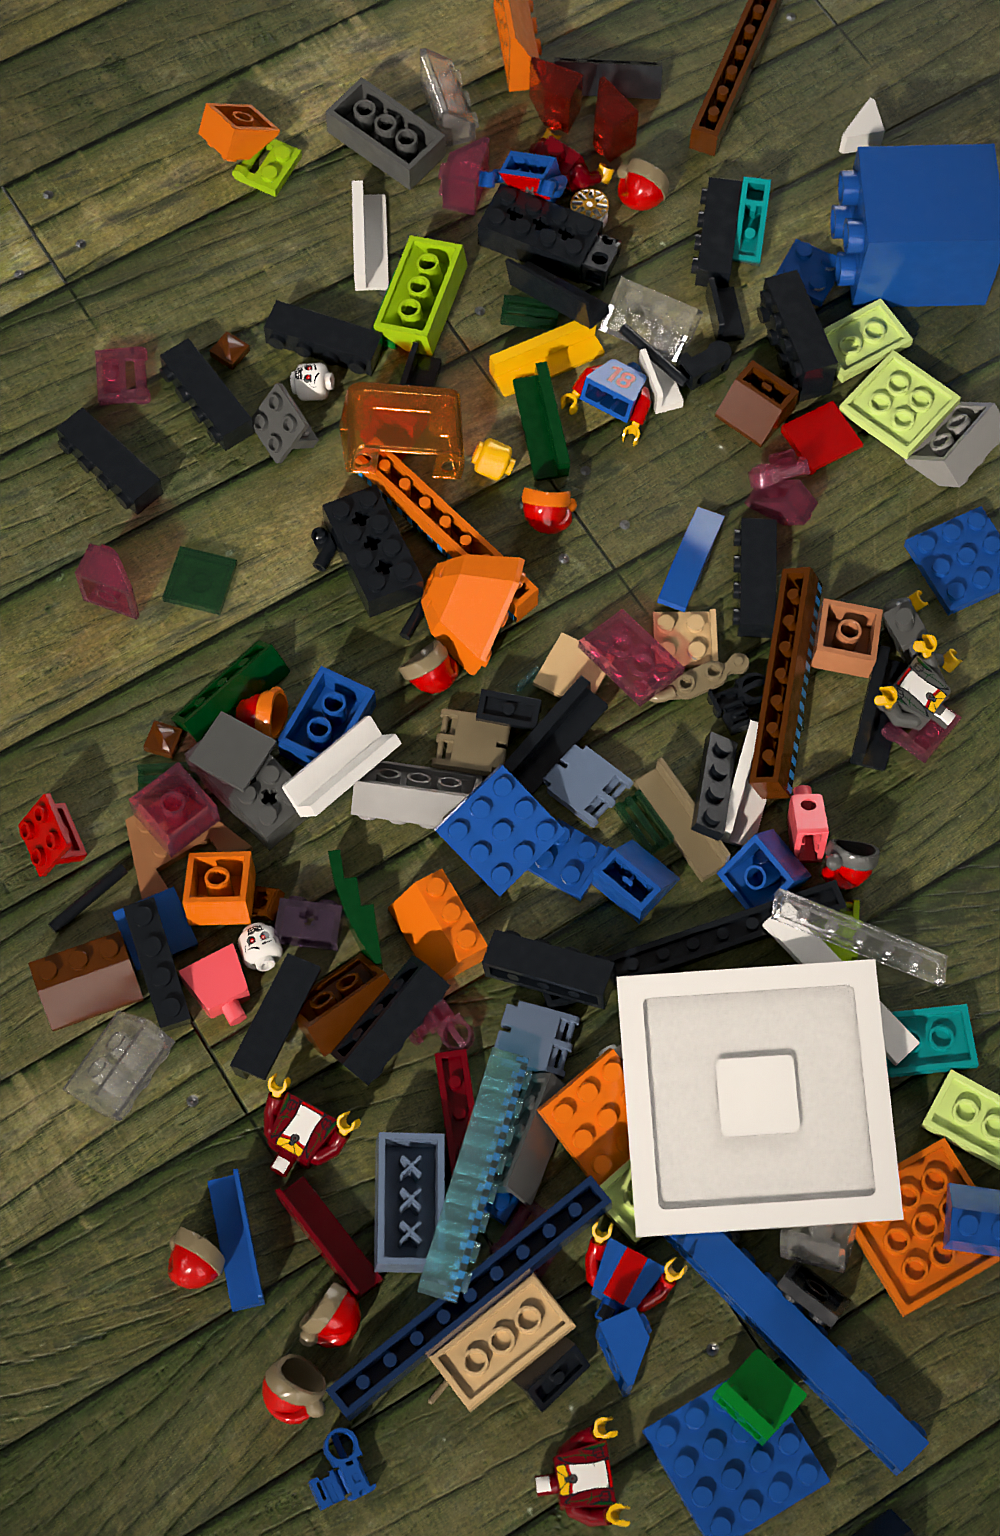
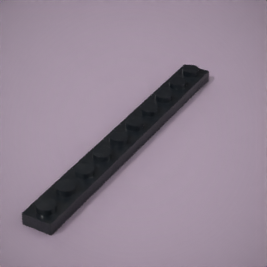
M835 879L607 956V958L615 962L617 977L663 974L772 937L762 925L786 902L807 925L847 911V905ZM617 979L612 991L617 989ZM542 992L549 1009L557 1010L578 1003Z

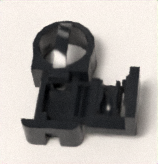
M755 672L748 673L744 677L736 679L732 688L713 694L711 689L708 691L707 701L709 705H713L714 716L721 718V714L724 712L722 718L731 736L748 730L750 720L757 722L756 717L749 718L746 711L751 706L762 704L763 695L753 697L746 694V692L761 685L764 687L766 678L764 675Z

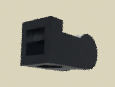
M601 233L583 262L580 282L604 291L608 283V277L619 257L622 241Z
M714 341L709 344L705 351L693 357L688 352L678 356L676 367L689 378L686 385L693 391L728 370L732 349L726 342Z

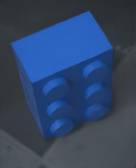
M321 666L277 740L279 754L305 767L365 716H371L376 707L375 691Z

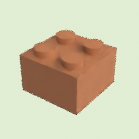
M824 598L818 612L810 667L869 678L877 659L883 610Z

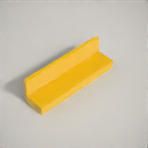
M574 320L489 357V372L503 396L507 397L515 393L513 379L535 376L536 363L547 362L550 377L552 378L604 356L605 350L596 337V325L589 329Z

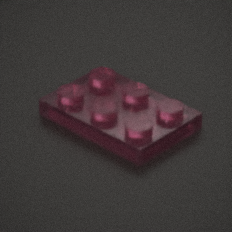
M623 609L579 640L578 648L640 707L680 677L685 669Z

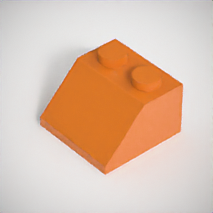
M206 103L198 134L207 141L210 147L216 149L223 159L236 162L237 160L251 159L279 135L280 130L253 105Z

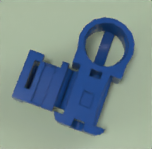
M337 1428L331 1431L323 1442L324 1455L332 1466V1470L328 1471L330 1476L320 1481L316 1477L308 1482L320 1511L345 1499L344 1495L348 1493L351 1496L346 1499L354 1501L376 1488V1483L370 1485L358 1459L362 1452L355 1434L347 1428ZM337 1433L345 1434L352 1440L353 1451L349 1457L345 1453ZM330 1437L341 1459H337L331 1454L329 1450ZM318 1482L325 1495V1500H323L316 1483Z

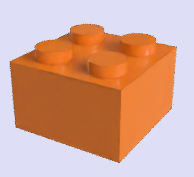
M251 851L189 853L182 901L188 926L251 924L256 883V870Z

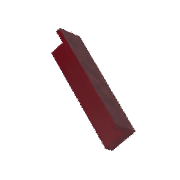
M304 1176L283 1192L280 1188L275 1190L278 1200L343 1285L347 1286L354 1294L357 1301L383 1282V1278L378 1272H374L372 1264Z

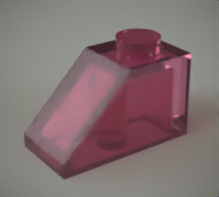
M800 479L758 481L746 499L745 504L770 519H777V522L782 525H805L811 518L818 502Z

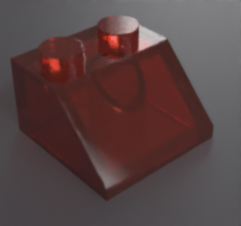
M532 56L530 60L529 96L543 125L549 126L553 130L569 133L581 110L583 74Z
M605 76L599 79L593 147L599 155H603L611 162L635 146L639 111Z

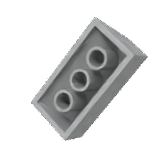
M381 761L354 784L351 815H357L364 820L378 818L389 820L393 824L413 823L419 824L426 829H434L483 782V776Z

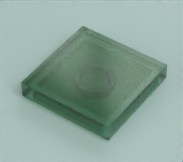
M180 546L162 596L163 602L220 615L237 567V559Z

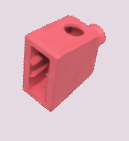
M800 785L793 789L794 795L791 796L787 814L790 850L801 863L822 862L829 834L823 796L821 794H812V789L808 785Z
M233 943L178 971L184 986L211 1019L224 1013L229 1025L234 1026L247 1018L241 1004L248 1001L251 997Z

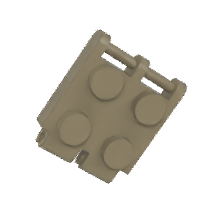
M442 709L440 715L443 718L441 731L436 736V742H438L436 758L432 759L431 766L436 769L489 776L500 764L503 765L505 763L506 749L504 748L508 747L511 727L476 721L477 713ZM452 720L450 733L446 734L448 721ZM444 744H446L445 759H442Z

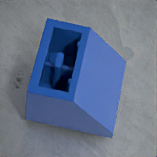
M632 839L614 849L594 870L592 885L636 922L640 923L675 886L680 878Z

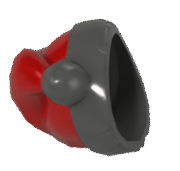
M831 839L825 849L826 867L822 869L821 876L825 882L836 879L841 890L858 887L871 876L873 869L878 864L880 851L875 845L865 842Z

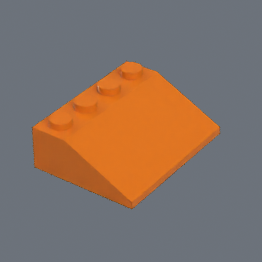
M493 0L509 92L541 89V77H546L544 60H539V55L542 54L540 38L535 39L537 20L536 17H531L533 0Z

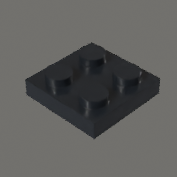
M798 1259L776 1285L782 1290V1295L793 1304L799 1303L809 1311V1315L814 1321L821 1325L826 1324L830 1328L833 1327L851 1302L848 1297Z

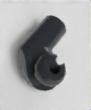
M317 527L311 533V538L319 552L313 562V567L325 572L336 553L337 546L329 531L322 527Z

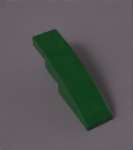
M340 849L328 851L335 892L345 921L364 956L383 970L374 904L361 906L357 877L344 878Z

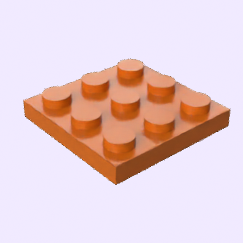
M609 1048L537 1109V1112L587 1178L591 1175L599 1186L630 1159L623 1061L614 1049Z

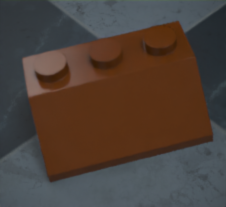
M120 931L28 963L52 1032L144 1000Z
M360 953L313 986L295 1024L310 1044L325 1057L331 1054L388 985L390 979L386 972Z

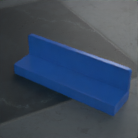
M238 1168L233 1169L234 1175L207 1181L220 1250L225 1258L224 1272L233 1312L265 1305Z

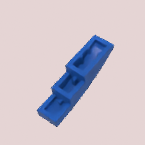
M697 507L673 560L657 603L682 612L686 611L702 577L704 567L712 552L714 542L723 525L725 516Z

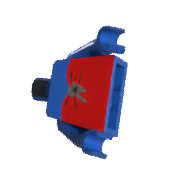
M510 151L501 169H495L490 172L480 171L478 186L495 188V183L504 182L506 185L555 203L557 198L563 195L568 179L566 176L561 175L556 157Z

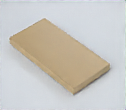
M533 1273L429 1358L467 1409L472 1412L576 1328V1325L536 1274Z

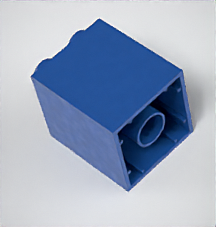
M995 144L858 147L853 169L840 171L838 200L840 205H832L830 215L832 239H843L844 252H837L836 284L837 286H850L852 308H863L880 298L888 307L986 305L1000 264V179Z

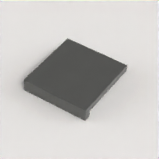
M221 711L188 759L190 766L194 768L196 766L234 788L245 792L277 744V741Z

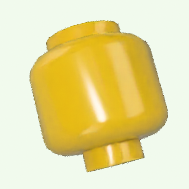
M487 438L484 442H478L471 458V463H474L475 472L498 481L504 474L508 476L511 474L516 459L511 458L513 452L509 445L493 438Z

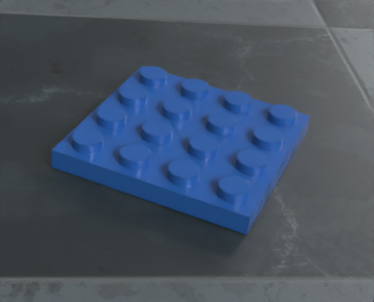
M722 1382L645 1428L642 1433L703 1536H744L830 1482V1479L791 1415L762 1446L712 1399L716 1390L724 1383Z

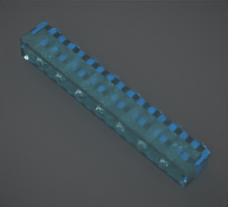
M492 1047L417 1292L452 1303H457L460 1292L467 1293L472 1273L466 1272L469 1262L476 1263L481 1243L475 1242L478 1232L485 1233L490 1216L489 1213L484 1212L487 1202L494 1203L499 1184L493 1183L495 1173L502 1175L507 1155L501 1153L504 1145L511 1146L516 1127L510 1126L512 1116L519 1118L524 1099L518 1098L521 1089L526 1091L528 1089L532 1072L526 1069L530 1058Z

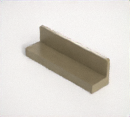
M662 757L657 759L656 768L636 779L633 786L702 883L717 874L729 861L730 852L721 839L717 841L691 830L695 803Z

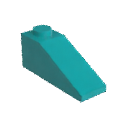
M743 177L732 260L760 264L771 180Z

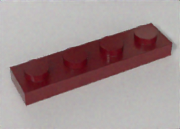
M461 1049L434 1053L452 1181L480 1178L484 1164L467 1050Z

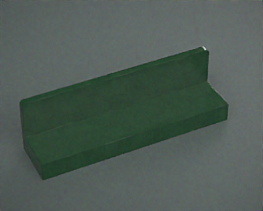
M547 362L536 363L535 376L513 379V387L534 480L540 481L569 476L570 459Z
M258 640L171 719L178 728L188 731L198 743L203 739L221 711L236 719V707L241 700L270 690L290 673V669L273 645Z

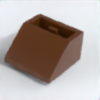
M752 360L733 382L715 413V417L761 448L795 410L799 391Z

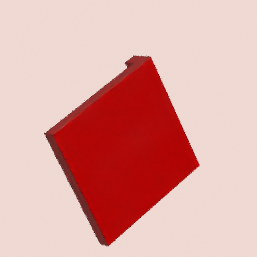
M834 401L814 409L781 427V433L810 475L816 473L817 469L863 447L862 441Z

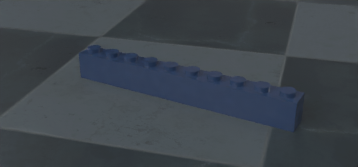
M590 1175L464 1277L457 1303L443 1300L445 1294L442 1295L326 1389V1392L349 1421L353 1420L591 1226L596 1219L612 1208V1200Z

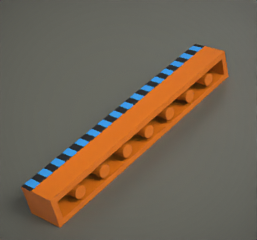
M376 437L354 454L355 472L368 485L373 486L376 484L383 499L448 560L464 554L503 556ZM525 577L520 590H516L507 611L509 612L508 616L516 623L538 605L539 588L527 577Z

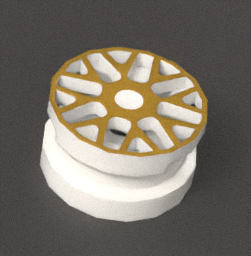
M593 188L582 189L573 195L570 209L602 221L604 228L608 221L609 201L606 195Z

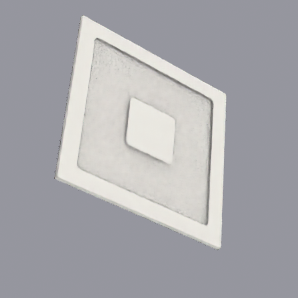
M875 959L616 977L636 1237L904 1219Z

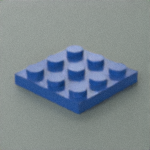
M982 506L905 540L904 546L948 616L1000 592V534Z
M502 764L434 829L499 897L566 832Z

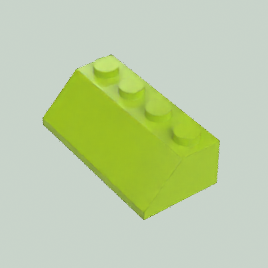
M410 235L374 323V329L383 333V336L405 351L410 352L413 342H418L420 354L433 356L468 266L463 245Z

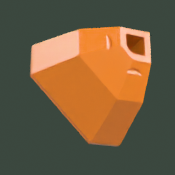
M464 554L437 563L426 580L421 604L430 633L473 676L481 666L486 667L491 658V647L499 629H502L506 624L509 615L507 611L517 589L520 590L524 583L526 573L522 571L525 559L520 557Z

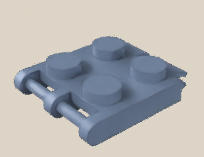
M575 744L560 759L561 764L566 768L564 769L561 765L556 764L543 778L544 784L548 786L547 793L592 828L596 827L599 823L598 819L608 808L614 807L617 797L626 788L630 789L634 784L629 777L588 746H585L582 750Z
M520 1000L518 1006L507 1004L501 1027L511 1031L509 1033L499 1030L493 1054L503 1057V1064L536 1073H553L557 1078L564 1079L566 1073L563 1070L568 1052L572 1051L571 1039L575 1026H578L580 1023V1018ZM567 1023L569 1024V1027L567 1030L565 1041H562L565 1026ZM561 1050L557 1068H555L554 1065L556 1063L558 1051Z

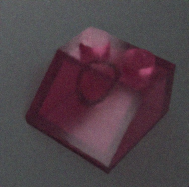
M483 137L450 152L446 163L442 162L438 178L442 180L439 196H442L444 209L475 216L484 187L478 186L480 171L489 172L490 138Z
M90 543L75 571L83 600L137 620L140 614L135 595L118 553L109 546H97Z

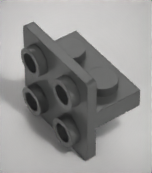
M276 383L252 416L254 431L275 463L279 464L285 460L292 449L314 448L319 440L283 384Z

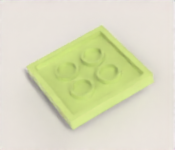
M892 350L840 404L839 410L848 419L907 460L958 406L961 397Z

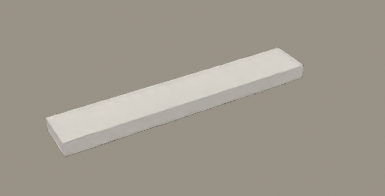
M787 902L762 925L798 964L842 961ZM880 1001L886 1057L896 1066L920 1042Z

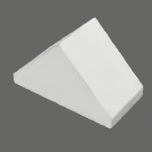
M871 97L843 133L839 152L846 154L857 152L858 147L881 146L885 130L876 102Z

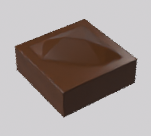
M226 331L209 352L212 358L234 370L248 354L250 347L247 343Z
M154 720L143 746L144 751L173 760L184 734L183 729Z
M256 886L252 919L274 921L285 893L279 888Z

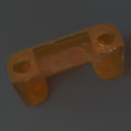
M357 382L348 388L339 426L346 472L375 474L380 451L436 455L432 472L433 478L462 479L465 459L461 396L456 390L371 382ZM360 455H368L371 458L367 464L360 465L355 462V459ZM447 461H452L453 463L452 470H444L441 466Z

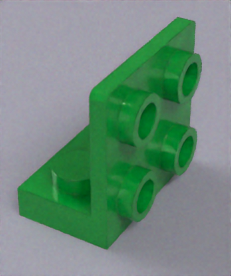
M756 1349L736 1372L716 1390L712 1399L763 1446L806 1399L807 1394L760 1349Z

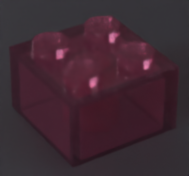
M179 762L128 799L133 814L170 857H173L220 820L217 805Z

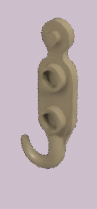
M735 653L726 663L719 661L707 662L681 673L665 689L658 692L649 689L648 682L655 676V672L650 671L641 680V693L647 700L655 703L668 700L692 699L708 692L710 689L713 690L722 686L730 674L745 673L749 668V659L743 653Z

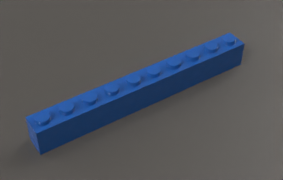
M729 1231L663 1236L895 1476L901 1473L929 1444L924 1438L926 1436L924 1429L914 1420L909 1422L900 1413L902 1410L900 1405L891 1396L886 1395L884 1397L875 1388L877 1383L873 1377L865 1370L860 1372L851 1363L852 1357L840 1345L835 1347L826 1338L828 1336L827 1331L816 1321L811 1323L803 1315L804 1309L799 1303L793 1304L782 1295L776 1286L778 1281L768 1272L763 1274L754 1265L756 1263L755 1258L745 1248L739 1249L731 1241L732 1235Z

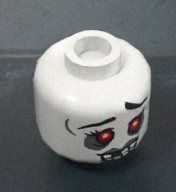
M323 363L300 364L291 373L292 393L297 394L301 401L324 400L327 398L329 390L334 389V375L332 372H328L327 367Z
M264 923L248 925L238 938L240 954L248 968L262 972L268 971L282 957L283 949L278 934L269 925Z

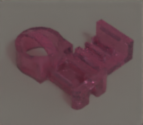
M794 448L768 455L770 464H759L753 467L748 472L751 488H761L792 477L810 474L807 458L801 456L799 460L796 459Z
M443 998L425 1016L423 1024L415 1029L419 1038L417 1039L413 1032L409 1036L411 1042L418 1046L424 1042L422 1038L429 1032L432 1034L437 1032L441 1037L442 1043L448 1049L454 1051L469 1049L474 1042L475 1032L461 1014L455 1015ZM461 1024L467 1028L468 1038L466 1042L457 1032L454 1025ZM448 1031L460 1046L454 1047L449 1043L447 1039Z

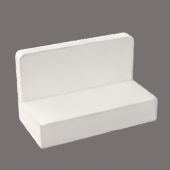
M646 348L641 349L638 365L641 367L642 373L647 377L645 386L649 389L655 414L683 407L684 401L677 383L650 360Z

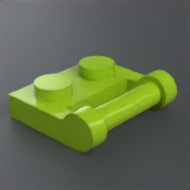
M273 139L251 159L243 160L240 165H236L232 175L236 180L276 197L301 160L302 150ZM264 148L269 150L270 152L255 174L249 172Z

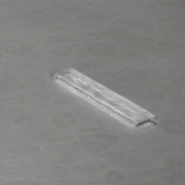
M779 888L775 892L771 919L870 959H875V961L935 985L941 986L946 981L947 955Z

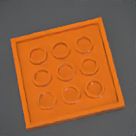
M945 1137L898 1163L903 1220L846 1224L902 1317L1000 1262V1257L943 1249L947 1184L955 1183L975 1186Z

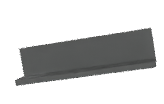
M553 1073L528 1075L512 1116L491 1186V1193H512L525 1205H532L558 1139L537 1112L540 1106L565 1086Z

